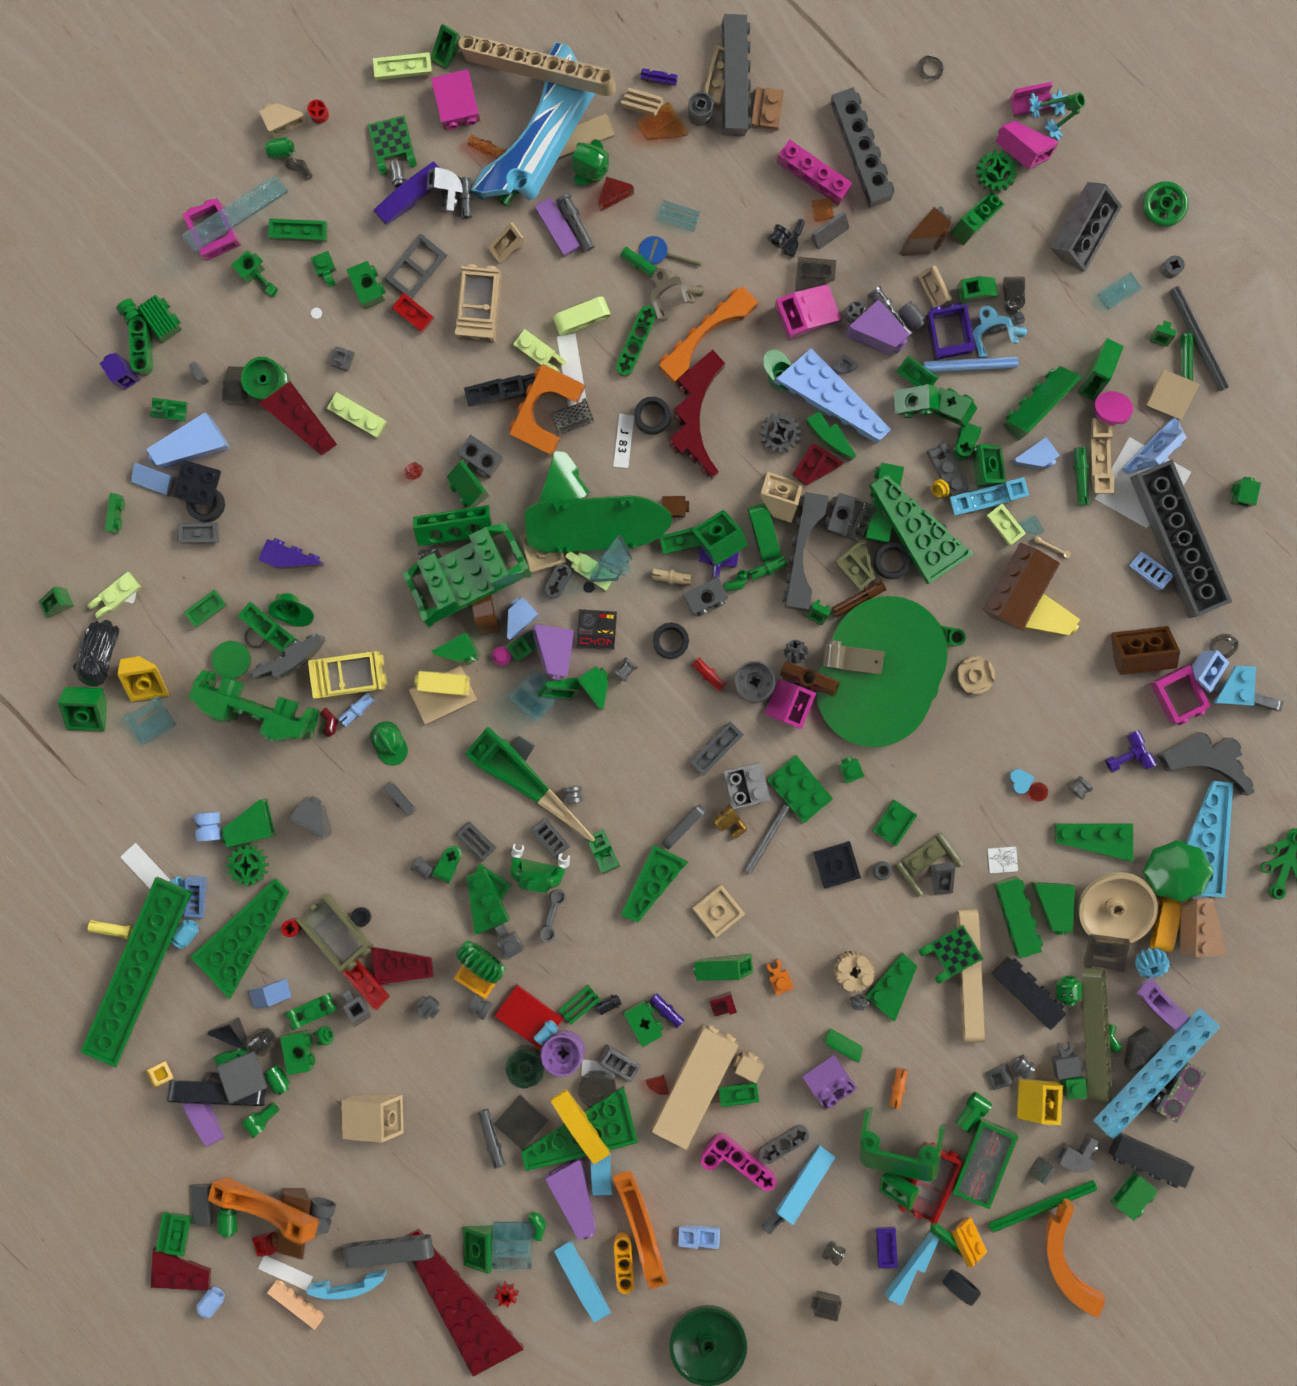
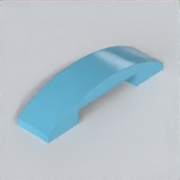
M1022 477L949 498L954 516L1021 499L1029 496L1025 478Z
M386 1270L370 1272L366 1274L363 1282L331 1287L329 1280L310 1283L306 1291L308 1295L321 1299L339 1300L352 1298L364 1294L379 1285L384 1280L387 1272Z

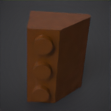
M933 207L908 236L899 254L902 256L929 254L933 249L936 251L950 232L949 226L952 222Z
M1169 626L1111 633L1114 663L1120 675L1177 668L1180 649Z
M281 1188V1195L277 1196L278 1201L309 1215L311 1200L305 1188ZM277 1227L276 1233L272 1235V1246H275L276 1252L296 1259H303L305 1243L298 1244L284 1237Z

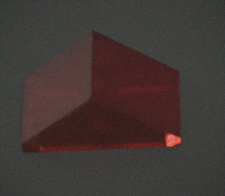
M606 176L598 201L600 212L634 195L633 185Z

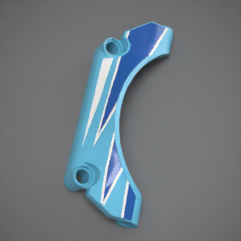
M555 42L548 53L549 55L577 61L572 49L560 42ZM545 81L539 105L528 126L505 153L481 170L470 190L471 193L485 200L486 197L511 194L515 190L521 193L527 200L536 198L595 94Z

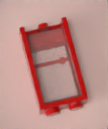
M925 1142V1143H924V1146H925V1145L936 1146L937 1143L931 1142V1144H929V1143ZM942 1149L938 1175L933 1181L925 1182L912 1178L909 1179L908 1182L919 1188V1193L910 1210L916 1218L921 1219L923 1217L930 1220L931 1224L938 1223L964 1164L959 1153L953 1150L947 1152ZM897 1204L900 1211L904 1212L905 1210H907L903 1206Z

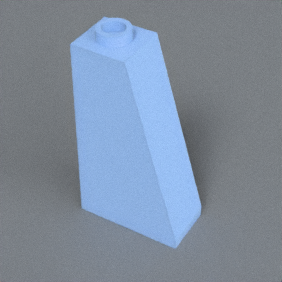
M203 413L147 448V451L150 454L148 458L154 466L157 465L165 468L183 463V460L190 461L228 450L230 446L211 416Z

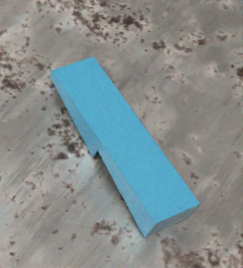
M820 1145L817 1147L798 1174L796 1182L776 1208L777 1214L794 1225L834 1161V1155Z
M932 1233L927 1235L886 1290L885 1294L888 1300L902 1306L917 1270L925 1273L939 1241Z

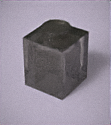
M817 1290L816 1297L813 1296L811 1300L814 1316L838 1321L842 1304L840 1296Z

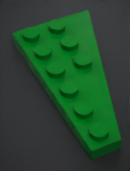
M884 475L868 485L926 584L932 583L974 554L970 549L964 547L958 538H954L947 531L948 529L927 510H923L917 501L904 493L903 489L888 475Z
M275 878L191 956L192 960L228 999H231L290 892L278 878Z
M624 1086L584 1110L589 1122L596 1129L600 1139L609 1150L638 1143ZM565 1123L521 1151L525 1171L587 1156Z

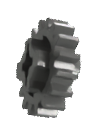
M779 411L778 416L771 413V419L765 417L766 424L761 423L760 427L764 430L760 431L759 435L764 437L760 441L767 443L766 449L772 447V453L775 449H778L779 454L782 453L783 449L789 452V446L795 448L796 444L794 441L799 442L800 440L796 436L801 434V430L796 429L800 424H794L795 417L788 418V412L785 416H782L781 411ZM780 421H785V422H787L788 424H787V425H786V424H783V423H781ZM772 423L773 431L767 434L768 427ZM778 429L784 431L782 437L780 434L776 435ZM793 432L792 439L788 442L787 435ZM772 441H777L780 443V445L775 444Z

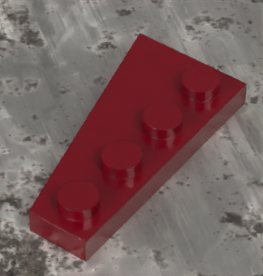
M288 381L258 402L321 456L337 445L291 381Z

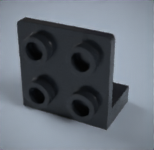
M183 460L173 497L178 500H186L212 507L221 471Z

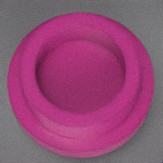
M500 646L493 651L492 659L497 665L503 666L510 662L511 653L508 648Z

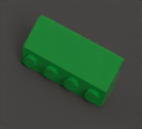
M1059 366L1056 370L1052 368L1044 376L1046 380L1042 384L1038 382L1031 389L1033 394L1029 398L1025 396L1018 403L1020 406L1016 412L1012 410L1005 417L1007 421L1003 425L1016 438L1021 440L1032 431L1082 378L1079 374L1062 366Z

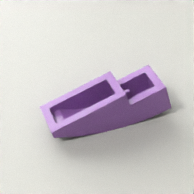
M182 1103L188 1118L206 1147L225 1138L212 1104Z

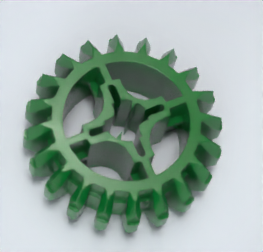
M465 941L456 953L457 959L461 964L486 982L496 984L506 970L497 957L472 941Z

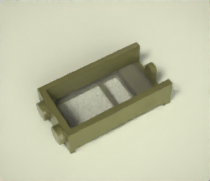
M323 894L321 896L323 899L318 904H313L309 908L310 911L304 917H298L296 921L339 972H349L357 965L356 961L358 959H363L370 954V948L374 945L330 894Z

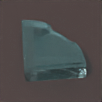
M1036 515L1018 523L1027 533L1041 534L1044 532Z

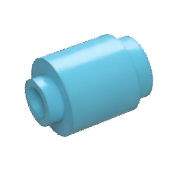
M183 920L173 936L172 943L180 949L187 947L199 933L198 924L193 920Z

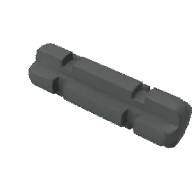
M1022 312L1014 314L1013 317L1012 315L1007 316L1011 319L1014 326L1025 322ZM997 325L988 329L990 334L998 332L999 329L1000 331L1007 329V325Z

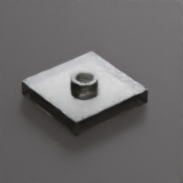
M519 1095L497 1119L494 1125L523 1150L544 1127L548 1119L522 1095Z

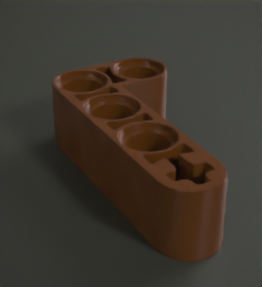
M490 595L472 604L476 626L480 635L500 632L492 596Z

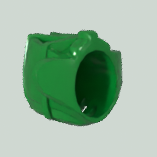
M594 139L591 144L577 143V148L574 154H572V168L576 172L574 182L579 186H586L597 180H602L608 172L609 154L604 150L600 140Z

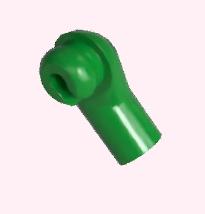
M1109 1024L1110 1051L1119 1052L1122 1050V1044L1114 1036L1117 1026Z
M531 1212L528 1220L535 1227L533 1239L542 1241L546 1221L540 1213Z

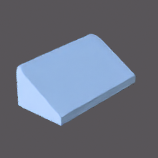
M134 463L132 483L168 496L174 477Z

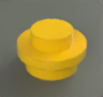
M942 479L934 481L931 486L932 494L937 498H945L949 495L948 484Z

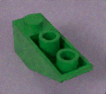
M993 192L989 193L960 219L950 233L960 243L965 245L1005 204Z

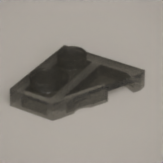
M798 257L795 292L833 282L835 280L836 260Z

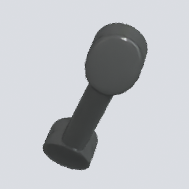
M555 889L549 895L551 905L545 925L539 930L540 938L544 942L553 941L556 935L552 925L558 905L563 904L566 900V894L561 889Z

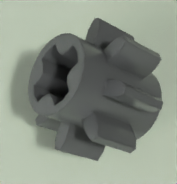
M792 640L786 644L787 648L784 649V655L788 657V662L791 661L797 664L806 660L805 655L808 654V646H805L804 642Z
M431 995L427 998L422 996L416 1003L419 1006L416 1011L424 1019H428L429 1016L433 1019L440 1011L437 1008L440 1003Z

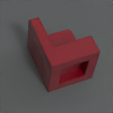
M730 991L709 998L715 1017L726 1013L730 1015L737 1013Z

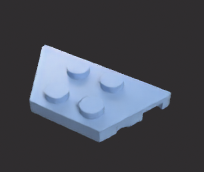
M1172 417L1122 468L1124 472L1130 474L1164 463L1168 456L1178 449L1187 438L1179 421Z

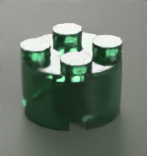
M520 1045L511 1052L506 1062L505 1070L508 1080L512 1085L525 1089L535 1086L541 1081L545 1067L542 1064V1052L531 1045ZM525 1063L529 1065L526 1070L523 1069Z

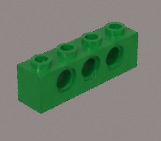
M489 505L413 517V530L418 546L467 540L470 538L469 535L485 527L493 526Z

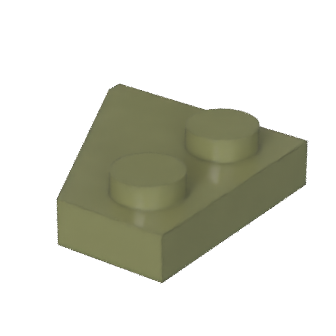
M864 538L835 561L859 591L875 579Z

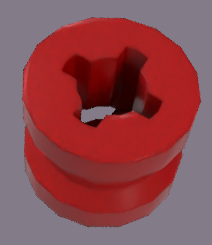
M319 99L309 102L307 111L311 119L318 124L326 122L329 118V111L324 102Z

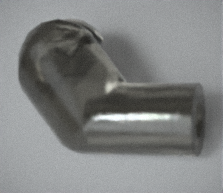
M296 158L286 160V168L291 171L300 172L305 181L313 177L304 160Z

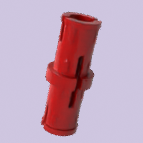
M700 657L691 665L703 676L702 679L704 681L707 680L717 692L727 684L715 673L716 670L714 668L711 669Z

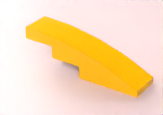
M567 1089L550 1099L559 1116L593 1164L610 1155L609 1149L600 1139L598 1132L589 1122L587 1115Z

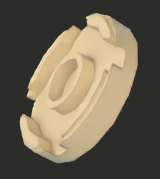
M979 656L969 657L958 666L956 679L960 688L965 692L982 694L991 688L995 680V670L988 660Z

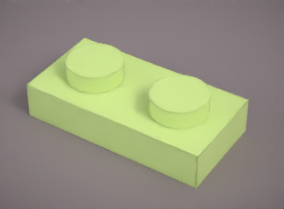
M1000 504L986 516L1009 546L1026 534L1003 504Z

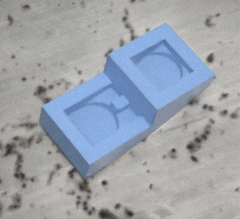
M680 1226L678 1246L694 1249L698 1247L718 1249L720 1246V1227Z

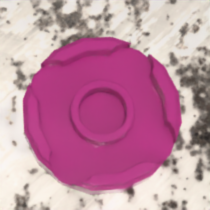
M1108 391L1097 397L1093 409L1096 412L1097 419L1107 425L1115 426L1116 424H1125L1130 419L1133 412V404L1124 394Z

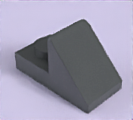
M954 863L931 865L934 895L953 893L956 870Z

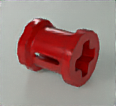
M291 918L282 924L281 932L284 936L293 937L302 930V927L296 921L297 918ZM292 924V927H294L295 930L291 931V928L288 927V925Z

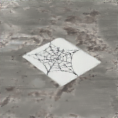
M1016 847L988 849L990 873L1018 871Z

